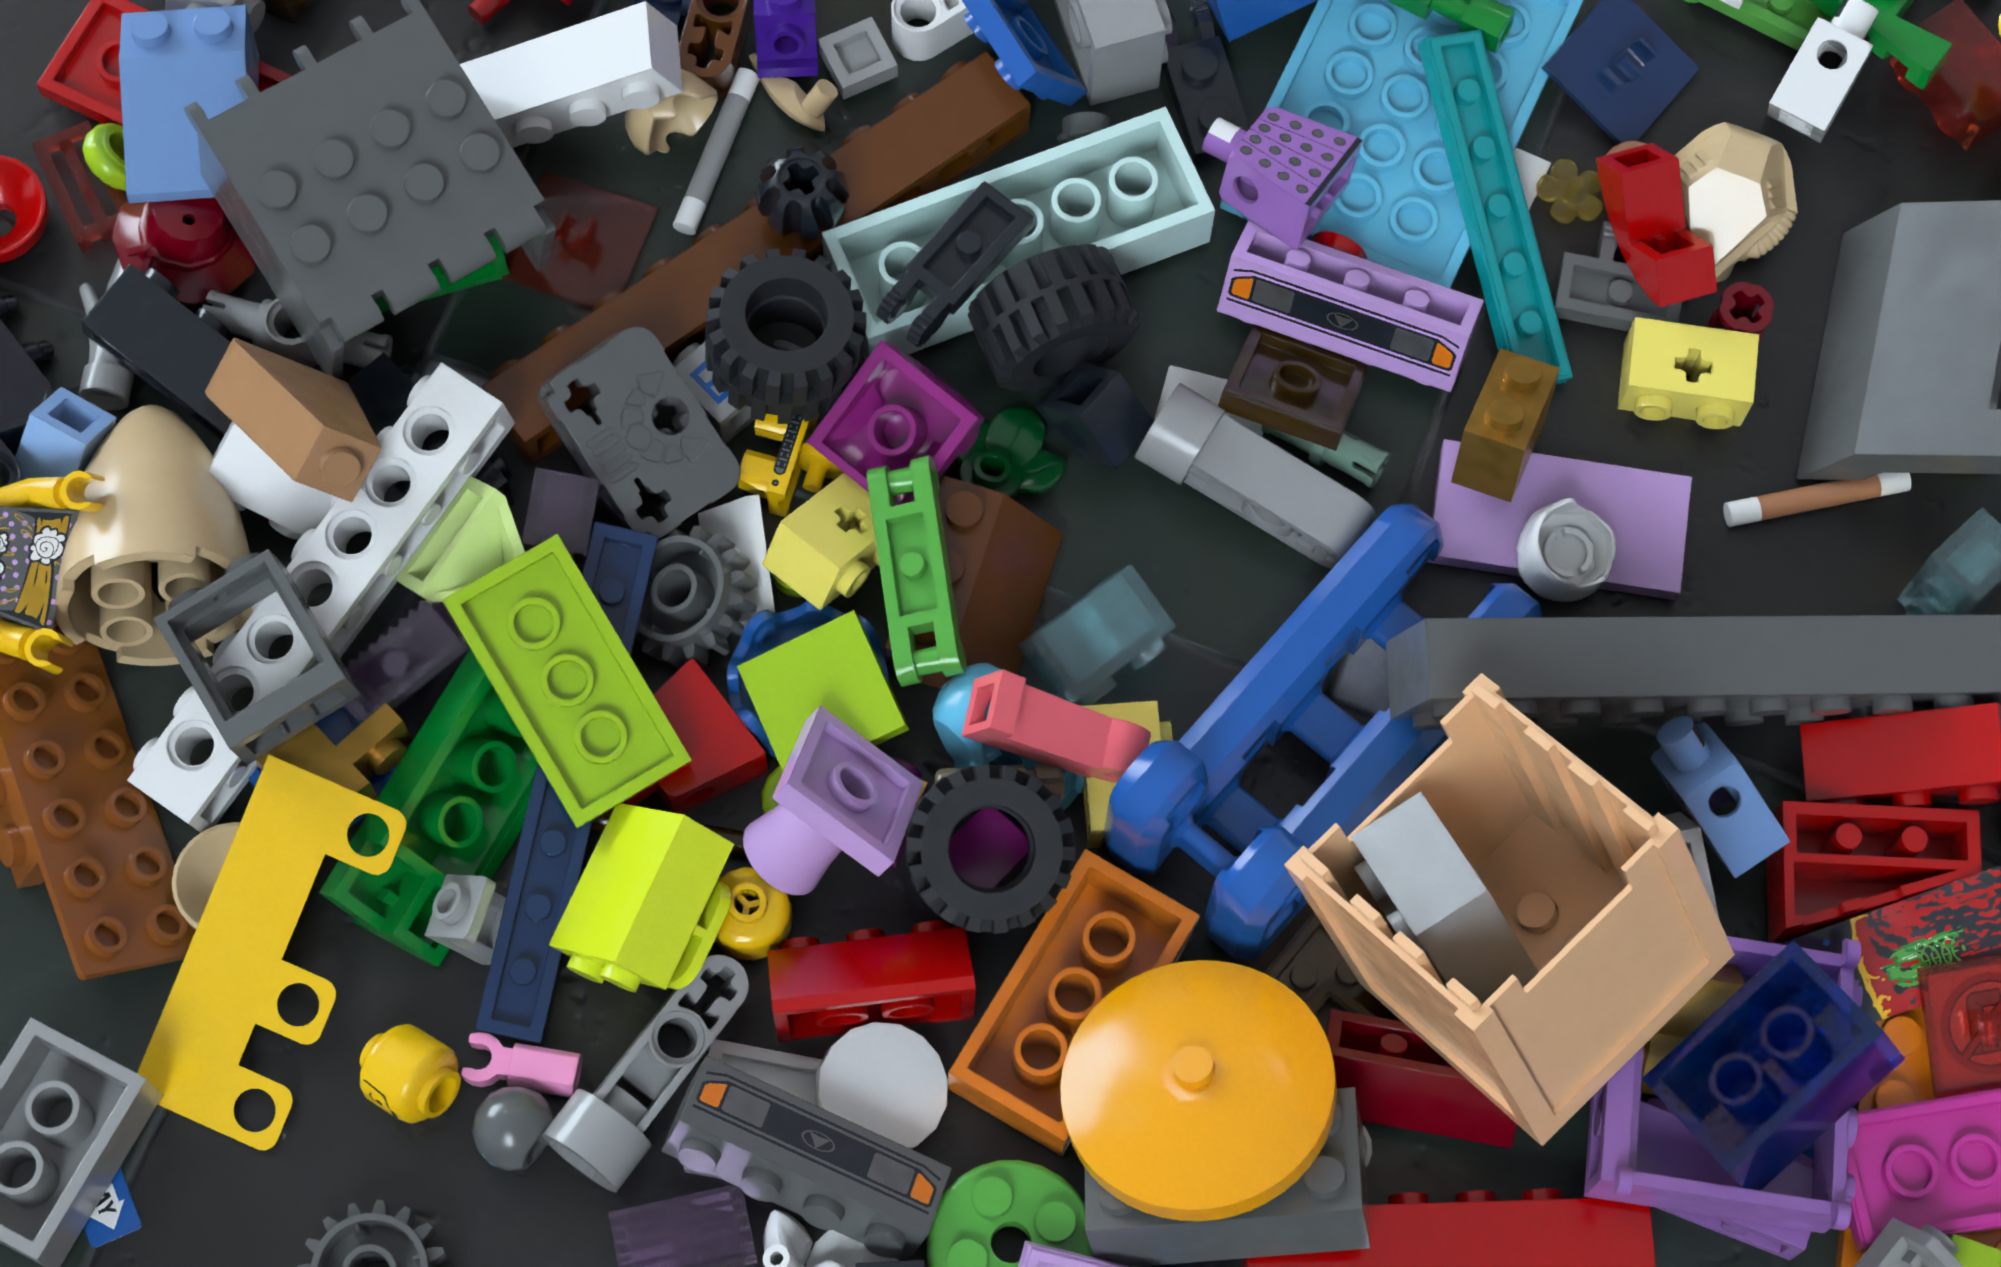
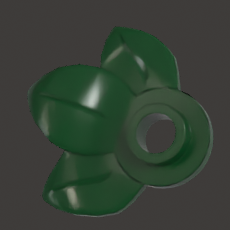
M1023 406L1010 407L1003 410L991 422L985 419L979 427V434L974 445L967 452L955 458L961 465L959 480L1005 493L1010 498H1014L1017 493L1041 494L1050 490L1061 480L1065 473L1067 462L1058 455L1041 450L1045 437L1044 421L1037 410ZM986 474H993V475H996V476H995V477H992V476H988V475H986Z

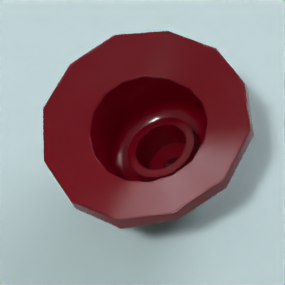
M215 197L131 204L127 201L120 207L112 235V242L123 271L129 264H132L143 274L149 268L156 270L179 290L175 299L184 306L191 307L207 303V294L212 289L222 294L231 295L255 271L256 263ZM191 218L194 220V224L187 225L183 220Z

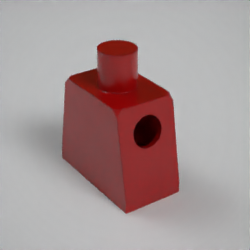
M693 658L686 662L653 694L692 761L621 804L636 806L656 792L670 812L684 814L762 776L768 771L766 752Z

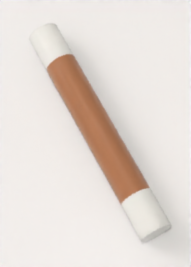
M1882 472L1864 480H1835L1725 502L1723 505L1724 518L1727 525L1733 527L1911 490L1910 473Z

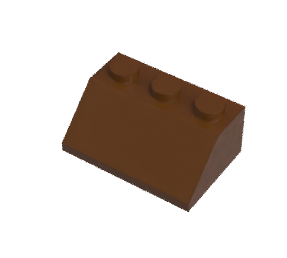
M943 475L938 494L960 639L965 651L967 667L977 663H989L1000 670L1004 669L1019 675L1063 539V533L1005 493ZM934 631L915 635L917 650L936 646ZM889 636L885 647L886 665L888 673L896 675ZM943 671L923 676L922 683L941 689L953 676L946 677Z

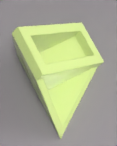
M469 476L396 578V581L429 602H443L442 599L525 553L506 496L488 484Z

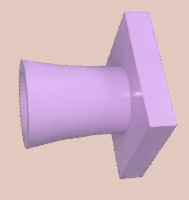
M820 705L805 720L772 796V799L779 803V805L752 821L744 831L743 845L746 856L754 870L764 881L775 889L790 895H805L814 890L830 864L841 851H844L879 877L896 859L924 782Z

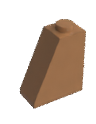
M235 337L232 339L205 390L207 397L292 480L351 503L382 449L348 382Z

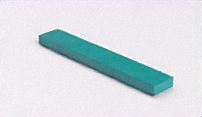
M1481 29L1425 37L1418 44L1498 352L1501 348L1559 367L1560 370L1556 384L1565 383L1573 375Z

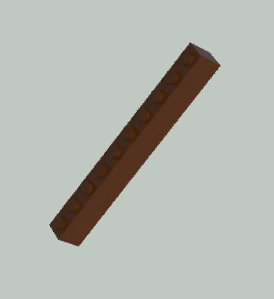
M987 51L971 62L963 60L954 64L944 73L938 84L922 94L915 92L906 96L894 107L891 115L873 127L864 125L856 129L846 138L840 149L829 155L837 163L836 170L843 172L846 176L850 195L847 203L843 204L845 214L836 227L947 187L1029 132L1030 103L1020 91L1013 89L1001 77L995 67V61ZM755 196L745 206L743 213L725 225L715 224L708 227L699 234L692 247L674 259L666 257L657 261L647 269L642 280L624 292L614 291L607 294L595 304L591 314L573 326L563 325L554 329L543 339L538 349L520 361L512 359L500 365L490 375L489 381L482 385V389L505 405L515 421V424L507 434L532 466L564 444L542 412L537 401L539 387L549 376L614 333L631 327H643L650 330L665 349L664 352L673 365L677 356L686 347L696 342L701 345L705 342L706 311L709 309V296L714 286L720 287L721 275L729 267L740 271V259L751 254L757 260L765 259V250L779 248L781 256H792L793 248L806 250V259L815 262L819 255L823 256L822 232L829 229H818V239L801 241L800 233L798 232L790 233L784 238L769 227L767 223L769 217L761 215ZM569 384L567 387L571 392V396L564 402L566 408L569 411L581 409L586 414L587 410L584 407L583 401L590 396L588 389L585 386L574 389Z

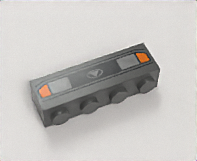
M708 1055L704 1058L687 1087L661 1152L677 1158L689 1170L697 1173L712 1174L740 1187L747 1196L755 1200L773 1202L801 1215L806 1222L816 1228L834 1230L864 1244L870 1252L877 1256L895 1258L899 1261H909L928 1236L952 1169L947 1165Z

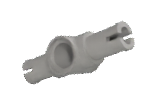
M213 289L207 294V303L213 305L203 304L202 308L218 318L229 329L230 332L228 334L251 339L255 346L273 351L275 354L310 368L318 364L302 337L295 339L284 337L286 332L295 326L278 298L275 300L265 299L262 303H257L222 294ZM365 331L343 343V363L365 368L383 352L390 358L393 346L392 336Z

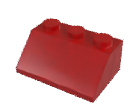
M947 921L922 922L912 926L911 933L885 936V931L882 929H862L848 933L845 936L846 941L820 944L819 939L816 937H797L781 942L780 949L767 951L772 1010L778 1043L845 1035L851 1029L872 1022L893 1023L904 1027L974 1019L976 986L966 930L962 927L950 928V923Z

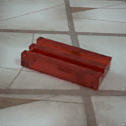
M88 120L31 144L82 253L93 248L91 244L93 241L103 238L106 243L112 240L120 207L127 202L121 190L114 189L105 184L118 212L106 217L72 144L85 139L87 133L92 130ZM60 148L95 223L88 226H83L50 155L51 152Z

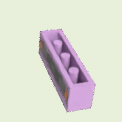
M1248 220L1231 255L1217 311L1238 318L1245 323L1258 325L1310 345H1316L1353 358L1364 364L1373 365L1411 378L1420 384L1434 386L1451 392L1465 359L1484 300L1305 239L1298 250H1295L1252 220Z

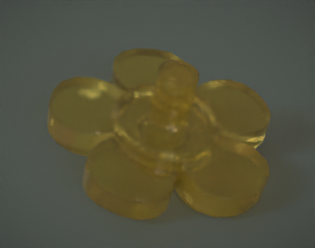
M1559 159L1552 166L1551 175H1544L1538 180L1536 184L1537 195L1545 202H1554L1550 208V214L1561 223H1571L1576 215L1582 220L1592 221L1598 217L1603 209L1602 202L1595 197L1601 191L1599 175L1595 171L1586 170L1580 176H1577L1578 167L1570 159Z

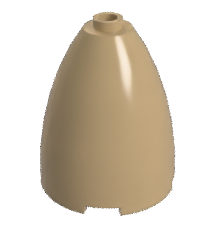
M145 405L126 414L105 436L89 460L84 472L102 475L105 478V482L94 481L88 484L84 493L86 502L104 504V507L92 513L69 508V510L79 513L65 546L55 597V605H58L55 616L57 624L64 635L71 639L75 645L88 641L99 647L116 651L118 663L139 666L180 664L154 618L167 611L169 603L176 596L193 588H205L223 577L225 570L232 562L250 554L244 524L237 504L232 500L222 484L209 472L213 455L199 435L178 414L162 406ZM152 563H158V591L165 599V603L161 602L152 590ZM252 606L195 641L204 658L214 655L215 643L243 627L253 613Z

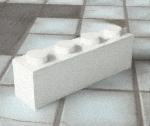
M646 1L460 64L512 148L526 143H543L550 140L553 134L578 126H595L604 122L608 116L630 109L650 108L657 105L660 99L683 92L677 25Z

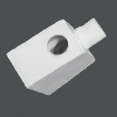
M1843 0L1831 23L1818 17L1770 100L1767 115L1821 143L1871 53L1873 45L1863 39L1879 11L1863 0ZM1832 51L1841 56L1842 62L1838 69H1827L1819 63L1823 52Z

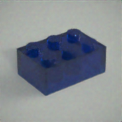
M1793 940L1650 1070L1642 1080L1742 1188L1761 1191L1902 1063L1905 1057L1886 1033Z

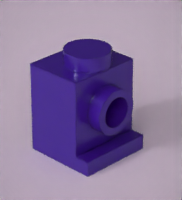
M753 0L758 78L818 76L815 0Z

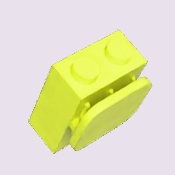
M620 803L613 809L552 936L549 946L571 957L566 966L569 970L600 984L606 980L620 988L635 993L640 983L664 990L667 988L679 990L686 987L700 972L731 904V891L718 878L734 844L686 815Z

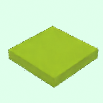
M854 610L737 666L782 771L785 769L805 720L820 705L874 746L910 730L859 615Z

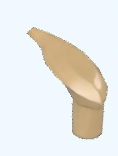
M753 53L749 55V59L755 72L758 74L757 54ZM760 78L771 99L789 117L811 129L825 132L824 112L838 95L837 88L831 82L820 79L810 92L806 94L795 81L788 78Z

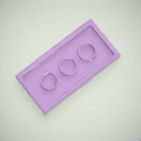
M1443 440L1432 519L1439 523L1444 544L1435 561L1428 560V563L1521 577L1518 570V553L1516 548L1525 523L1535 511L1543 506L1556 503L1565 498H1574L1579 506L1594 512L1607 523L1616 536V555L1612 564V570L1607 581L1598 589L1677 600L1681 591L1692 477L1532 453L1511 502L1451 483L1461 442Z

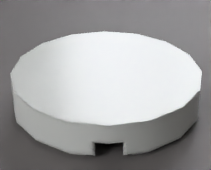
M872 1022L849 1030L826 1051L815 1075L816 1099L819 1104L818 1107L907 1148L913 1149L937 1128L947 1106L948 1079L939 1054L922 1035L900 1024Z

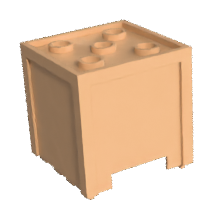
M1481 673L1462 691L1464 698L1440 721L1448 739L1348 837H1346L1341 827L1335 823L1309 849L1302 846L1284 866L1359 983L1535 1141L1543 1146L1735 954L1680 829L1659 812L1654 817L1647 813L1508 703L1501 688ZM1420 791L1488 889L1539 972L1524 988L1521 986L1518 978L1512 974L1482 1005L1478 998L1454 977L1446 984L1448 989L1445 988L1424 951L1401 931L1395 932L1383 910L1354 868L1363 862L1365 858L1353 842L1351 836Z

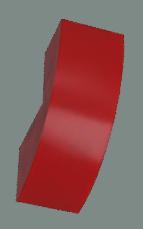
M1654 143L1597 157L1596 162L1601 191L1613 233L1631 273L1646 295L1656 305L1664 307L1717 292L1713 245L1686 229L1679 158Z

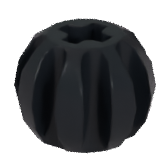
M803 146L788 148L786 151L787 158L778 159L772 157L760 173L759 177L762 183L757 186L755 191L758 210L762 216L769 217L767 222L769 227L784 238L790 233L798 232L800 233L801 241L818 239V229H834L845 214L843 204L847 203L850 196L847 178L843 172L836 170L837 163L834 158L819 150L814 155H806Z

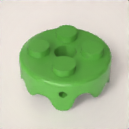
M997 1160L977 1166L958 1177L943 1193L926 1240L928 1267H1018L1019 1262H1004L992 1250L991 1240L994 1234L1004 1227H1017L1023 1230L1029 1237L1030 1242L1094 1257L1085 1232V1203L1079 1193L1059 1174L1042 1165L1023 1160Z

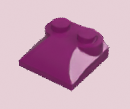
M881 340L807 440V443L869 492L867 483L868 469L885 465L891 471L910 466L911 459L927 455L932 456L938 478L940 479L955 458L967 452L974 445L979 434V427L985 418L968 400L923 364L890 342ZM914 492L898 495L895 505L915 501Z

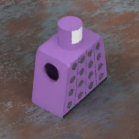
M1270 107L1265 109L1248 131L1220 117L1217 118L1204 139L1202 150L1227 163L1219 190L1222 200L1289 247L1298 250L1348 186L1363 140L1278 107Z

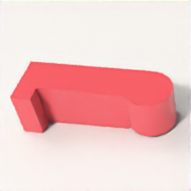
M1002 669L974 679L962 737L1050 766H1057L1087 778L1094 777L1112 783H1118L1134 761L1149 747L1151 733L1146 728L1129 721L1105 716L1025 684L1026 678ZM990 702L987 719L985 721V709L988 703Z

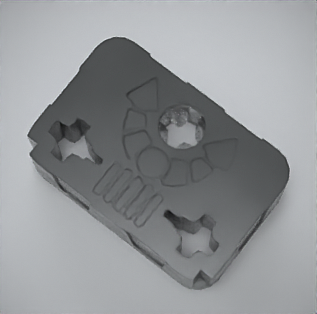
M631 327L614 333L549 376L539 387L537 401L542 412L618 526L656 535L659 539L681 525V522L731 491L737 485L740 478V466L730 448L724 444L707 418V413L687 383L682 380L672 365L657 337L650 330L643 327ZM569 384L574 389L584 386L588 389L590 396L583 401L584 407L587 410L586 414L581 409L569 411L566 408L564 402L571 396V392L567 387ZM657 402L661 406H674L677 414L672 418V424L675 427L672 431L667 427L657 429L654 426L652 419L658 414L655 408ZM639 491L644 494H658L660 501L653 506L654 512L657 515L656 518L637 515L635 509L642 504V499L638 494Z

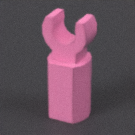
M483 1032L473 1033L469 1036L468 1042L472 1048L487 1050L492 1054L490 1064L486 1068L481 1070L462 1068V1078L472 1086L486 1087L493 1085L499 1080H506L508 1087L524 1086L539 1093L571 1098L579 1087L583 1067V1054L515 1043L513 1048L503 1047L496 1037Z

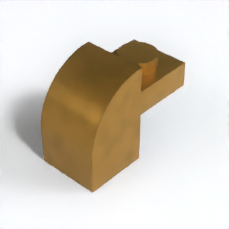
M384 703L336 746L313 724L255 761L262 771L269 754L377 800L378 796L368 779L375 773L383 775L392 770L406 753V746L413 740L403 720L387 703Z

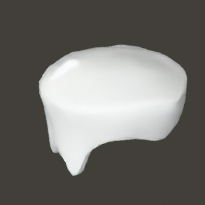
M1565 498L1556 503L1543 506L1531 515L1520 534L1516 548L1519 573L1523 581L1537 595L1545 599L1559 602L1581 600L1595 593L1607 581L1616 555V536L1607 523L1594 512L1579 506L1574 498Z

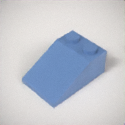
M235 5L122 13L119 68L126 195L128 202L131 204L214 198L213 193L201 176L198 134L190 123L184 107L197 102L209 120L245 101L235 82L239 78L248 74L258 88L259 53L247 6Z

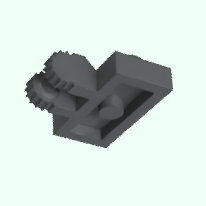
M1604 221L1596 258L1564 252L1560 262L1554 298L1557 318L1628 332L1635 317L1679 323L1682 302L1659 307L1640 287L1628 265L1613 261L1618 243L1610 222Z

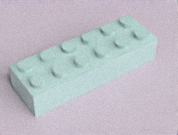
M1165 106L822 232L823 257L832 261V273L843 269L851 277L850 290L859 289L864 300L862 312H866V333L863 355L865 360H867L881 340L890 342L906 354H911L973 331L967 315L970 312L968 307L971 301L995 277L1029 257L1065 246L1096 244L1097 247L1103 246L1109 250L1120 274L1123 275L1210 242L1215 209ZM986 181L1034 217L1033 227L954 315L948 314L942 326L930 337V340L921 347H916L907 340L906 336L912 322L917 316L922 314L932 299L921 290H918L911 304L891 324H886L877 317L876 313L879 304L887 293L891 291L892 287L902 278L904 267L978 186Z

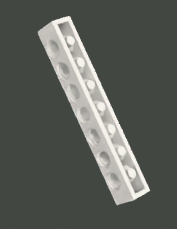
M442 362L431 376L426 375L415 384L407 400L408 407L393 427H385L376 436L382 449L353 502L351 503L332 496L330 502L331 510L316 529H309L299 538L291 554L292 561L286 568L306 602L310 592L316 586L323 583L333 584L332 593L328 600L319 606L310 607L339 658H341L397 582L396 578L468 477L472 476L475 478L515 424L503 402ZM437 430L449 431L446 442L440 448L431 451L422 450L423 442L429 434ZM398 481L411 482L408 493L402 499L396 502H384L385 493L392 484ZM360 532L372 533L371 541L363 551L357 554H346L347 543L354 535ZM277 591L252 606L253 613L240 631L228 635L220 643L213 656L214 665L211 670L229 700L238 690L244 687H253V699L245 709L320 664ZM293 635V644L289 652L281 658L269 659L268 652L271 644L280 636ZM191 686L178 699L173 710L174 718L161 736L149 740L141 748L134 760V772L127 781L201 833L218 823L248 783V778L259 766L255 760L247 765L228 748L194 687ZM213 739L214 749L209 759L202 764L192 766L190 764V755L193 748L203 740Z

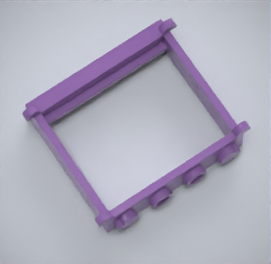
M1727 936L1735 955L1726 964L1738 966L1741 974L1821 987L1812 1199L1637 1172L1636 1162L1644 1046L1591 1097L1584 1196L1818 1233H1825L1830 1228L1845 1231L1851 1221L1852 1198H1855L1856 1190L1854 1175L1847 1173L1848 1149L1855 1142L1858 1129V1114L1855 1108H1849L1850 1084L1855 1082L1860 1066L1859 1045L1852 1043V1022L1860 1012L1863 997V987L1859 986L1860 980L1854 979V969L1858 966L1861 957V942L1844 939L1842 941V954Z

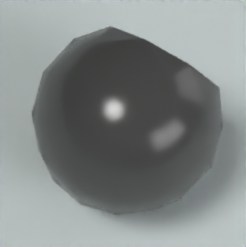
M524 1086L503 1087L491 1092L475 1111L471 1130L476 1149L491 1165L503 1170L527 1169L547 1146L542 1134L555 1118L553 1107L539 1092Z

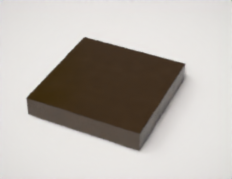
M1253 325L1222 391L1218 406L1226 410L1225 412L1336 451L1365 381L1369 366Z

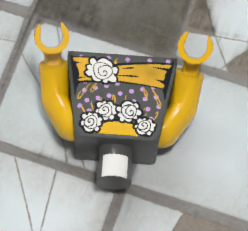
M79 470L71 472L66 477L27 478L0 487V652L27 660L36 667L57 675L62 673L63 668L48 661L49 651L54 645L59 643L73 647L71 639L52 630L58 605H55L59 570L67 540L79 513L65 509L71 508L92 513L104 507V504L86 502L84 493L88 484L94 481L105 482V478L102 475Z

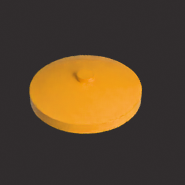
M1210 960L1178 962L1146 971L1126 981L1105 996L1090 1011L1075 1033L1066 1053L1060 1085L1064 1121L1072 1145L1089 1174L1106 1191L1128 1206L1147 1214L1178 1221H1210L1233 1217L1258 1208L1285 1192L1310 1168L1323 1148L1333 1124L1337 1100L1336 1073L1331 1048L1322 1026L1307 1004L1284 984L1265 973L1235 963Z

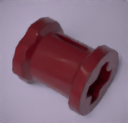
M1742 281L1732 284L1723 292L1720 298V306L1713 312L1707 327L1724 329L1726 327V330L1759 334L1760 342L1763 331L1772 320V312L1774 310L1773 299L1770 293L1760 285H1752ZM1759 304L1760 308H1759V309L1757 310V312L1755 313L1754 310L1756 309L1757 305Z

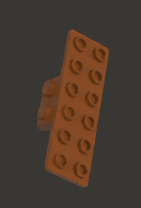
M55 618L52 630L64 635ZM88 641L77 645L73 643V647L63 643L54 645L49 651L48 661L63 668L62 673L58 675L36 667L27 660L0 652V860L5 867L11 868L17 889L41 885L45 881L75 972L81 980L184 960L196 929L191 927L181 915L173 898L172 876L175 864L152 799L127 781L134 772L133 764L136 754L97 645Z

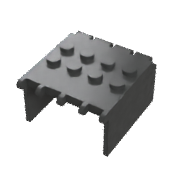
M400 0L407 16L374 33L361 15L350 20L349 26L357 42L319 62H316L305 45L293 50V56L301 71L262 92H259L248 74L239 78L235 82L245 101L209 120L197 102L184 107L190 123L198 134L201 176L322 371L341 380L343 379L344 361L343 343L384 321V317L374 300L382 296L391 312L396 315L440 291L441 288L431 271L432 268L438 266L447 281L452 284L497 259L491 244L487 240L492 235H494L505 253H509L521 246L536 271H539L548 266L556 233L555 226L543 209L545 201L420 0Z

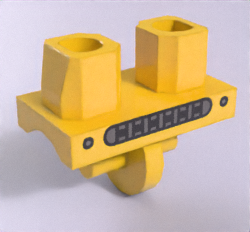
M819 413L818 418L804 422L801 414L792 415L791 424H777L778 416L766 414L764 421L756 419L754 426L755 435L780 441L782 444L777 457L747 449L740 465L738 488L753 495L759 494V497L767 499L769 513L782 517L788 516L802 470L807 471L803 488L814 493L821 491L825 478H838L844 473L807 443V440L817 427Z

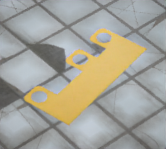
M268 754L137 1074L147 1078L163 1094L158 1103L159 1106L258 1150H268L276 1144L292 1107V1094L286 1086L240 1066V1060L255 1024L304 1045L312 1044L320 1038L336 1000V989L329 980L286 962L282 958L325 854L373 875L385 873L393 862L406 830V819L399 810ZM366 813L381 817L389 829V840L385 849L371 857L357 854L350 847L347 838L351 822L359 815ZM294 983H303L310 986L319 999V1010L316 1017L304 1026H292L286 1023L278 1011L277 1004L280 993L284 988ZM249 1089H261L267 1092L275 1104L276 1112L273 1122L265 1130L259 1132H251L242 1128L234 1115V1105L237 1098Z

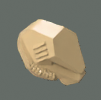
M1723 122L1701 132L1674 155L1679 158L1686 229L1713 245L1716 282L1725 281L1738 261L1745 262L1749 258L1758 259L1761 255H1765L1767 250H1772L1774 246L1779 244V241L1784 239V235L1789 232L1788 228L1792 227V222L1796 219L1798 210L1792 165L1782 143L1738 125Z

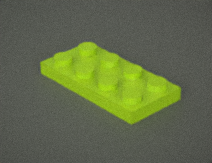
M558 534L442 599L577 829L692 761Z

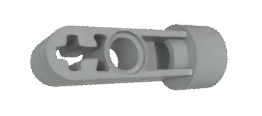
M1179 383L1149 429L1135 458L1179 485L1183 482L1318 564L1333 569L1369 528L1375 518V511L1372 506L1353 491L1225 415L1226 410L1220 408L1217 404L1184 384Z
M725 955L707 957L700 972L689 985L679 990L674 989L595 1092L591 1094L582 1089H577L543 1132L542 1137L546 1143L585 1176L605 1189L616 1193L652 1146L651 1142L643 1134L744 1002L748 993L749 983L747 974L741 964ZM715 975L720 976L725 982L720 992L726 998L720 996L706 1006L700 1015L690 1010L689 1008L695 1005L706 991L707 985L703 980L708 981ZM675 1024L687 1033L689 1050L685 1057L672 1058L662 1052L657 1041L658 1031L662 1025ZM620 1077L651 1100L647 1108L625 1090L615 1085Z

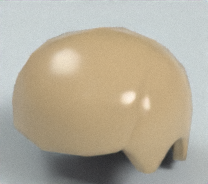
M681 68L682 93L660 99L657 105L650 108L626 111L625 128L634 147L645 155H650L656 150L661 153H668L670 147L666 142V137L670 133L677 132L694 136L712 114L718 101L717 91L695 74Z

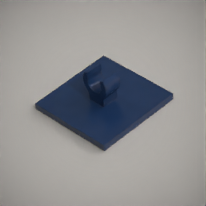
M1600 0L1543 65L1542 69L1618 145L1625 141H1638L1700 67L1633 0Z

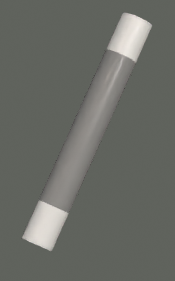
M748 68L737 69L673 222V227L683 234L695 235L760 80L758 74Z

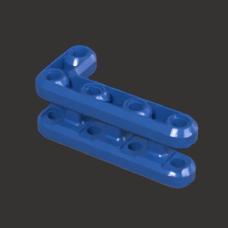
M1394 504L1388 507L1180 741H1156L1151 744L1129 767L1111 794L1104 832L1108 854L1135 877H1156L1159 875L1163 862L1176 848H1181L1217 879L1214 883L1205 914L1207 931L1210 940L1234 960L1259 959L1308 904L1284 864L1302 846L1309 849L1335 823L1341 827L1346 837H1348L1448 739L1444 729L1415 730L1413 729L1412 719L1390 720V708L1386 712L1379 710L1367 725H1361L1322 693L1326 677L1348 653L1354 655L1368 639L1373 640L1386 651V642L1424 619L1405 604L1402 598L1407 585L1428 560L1435 561L1444 543L1439 523L1415 504ZM1493 583L1490 585L1485 599L1468 618L1543 617L1539 602L1515 583ZM1290 731L1330 763V769L1324 784L1304 807L1297 804L1285 819H1280L1244 790L1240 784L1246 768L1267 744L1274 746L1286 732ZM1204 825H1208L1240 851L1242 855L1235 857L1201 828Z

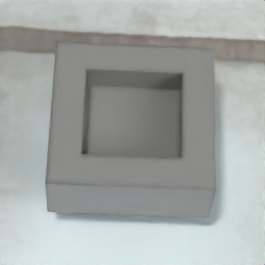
M872 16L817 39L818 52L843 100L898 77V64Z

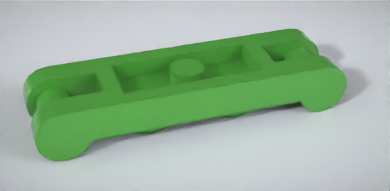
M927 455L911 459L910 466L891 471L885 465L868 469L867 483L892 657L897 679L900 685L905 687L922 683L923 676L943 671L946 677L966 673V656L958 627L938 494L940 491L939 478L932 456ZM914 492L915 501L895 505L898 495ZM934 631L936 646L917 650L915 635Z

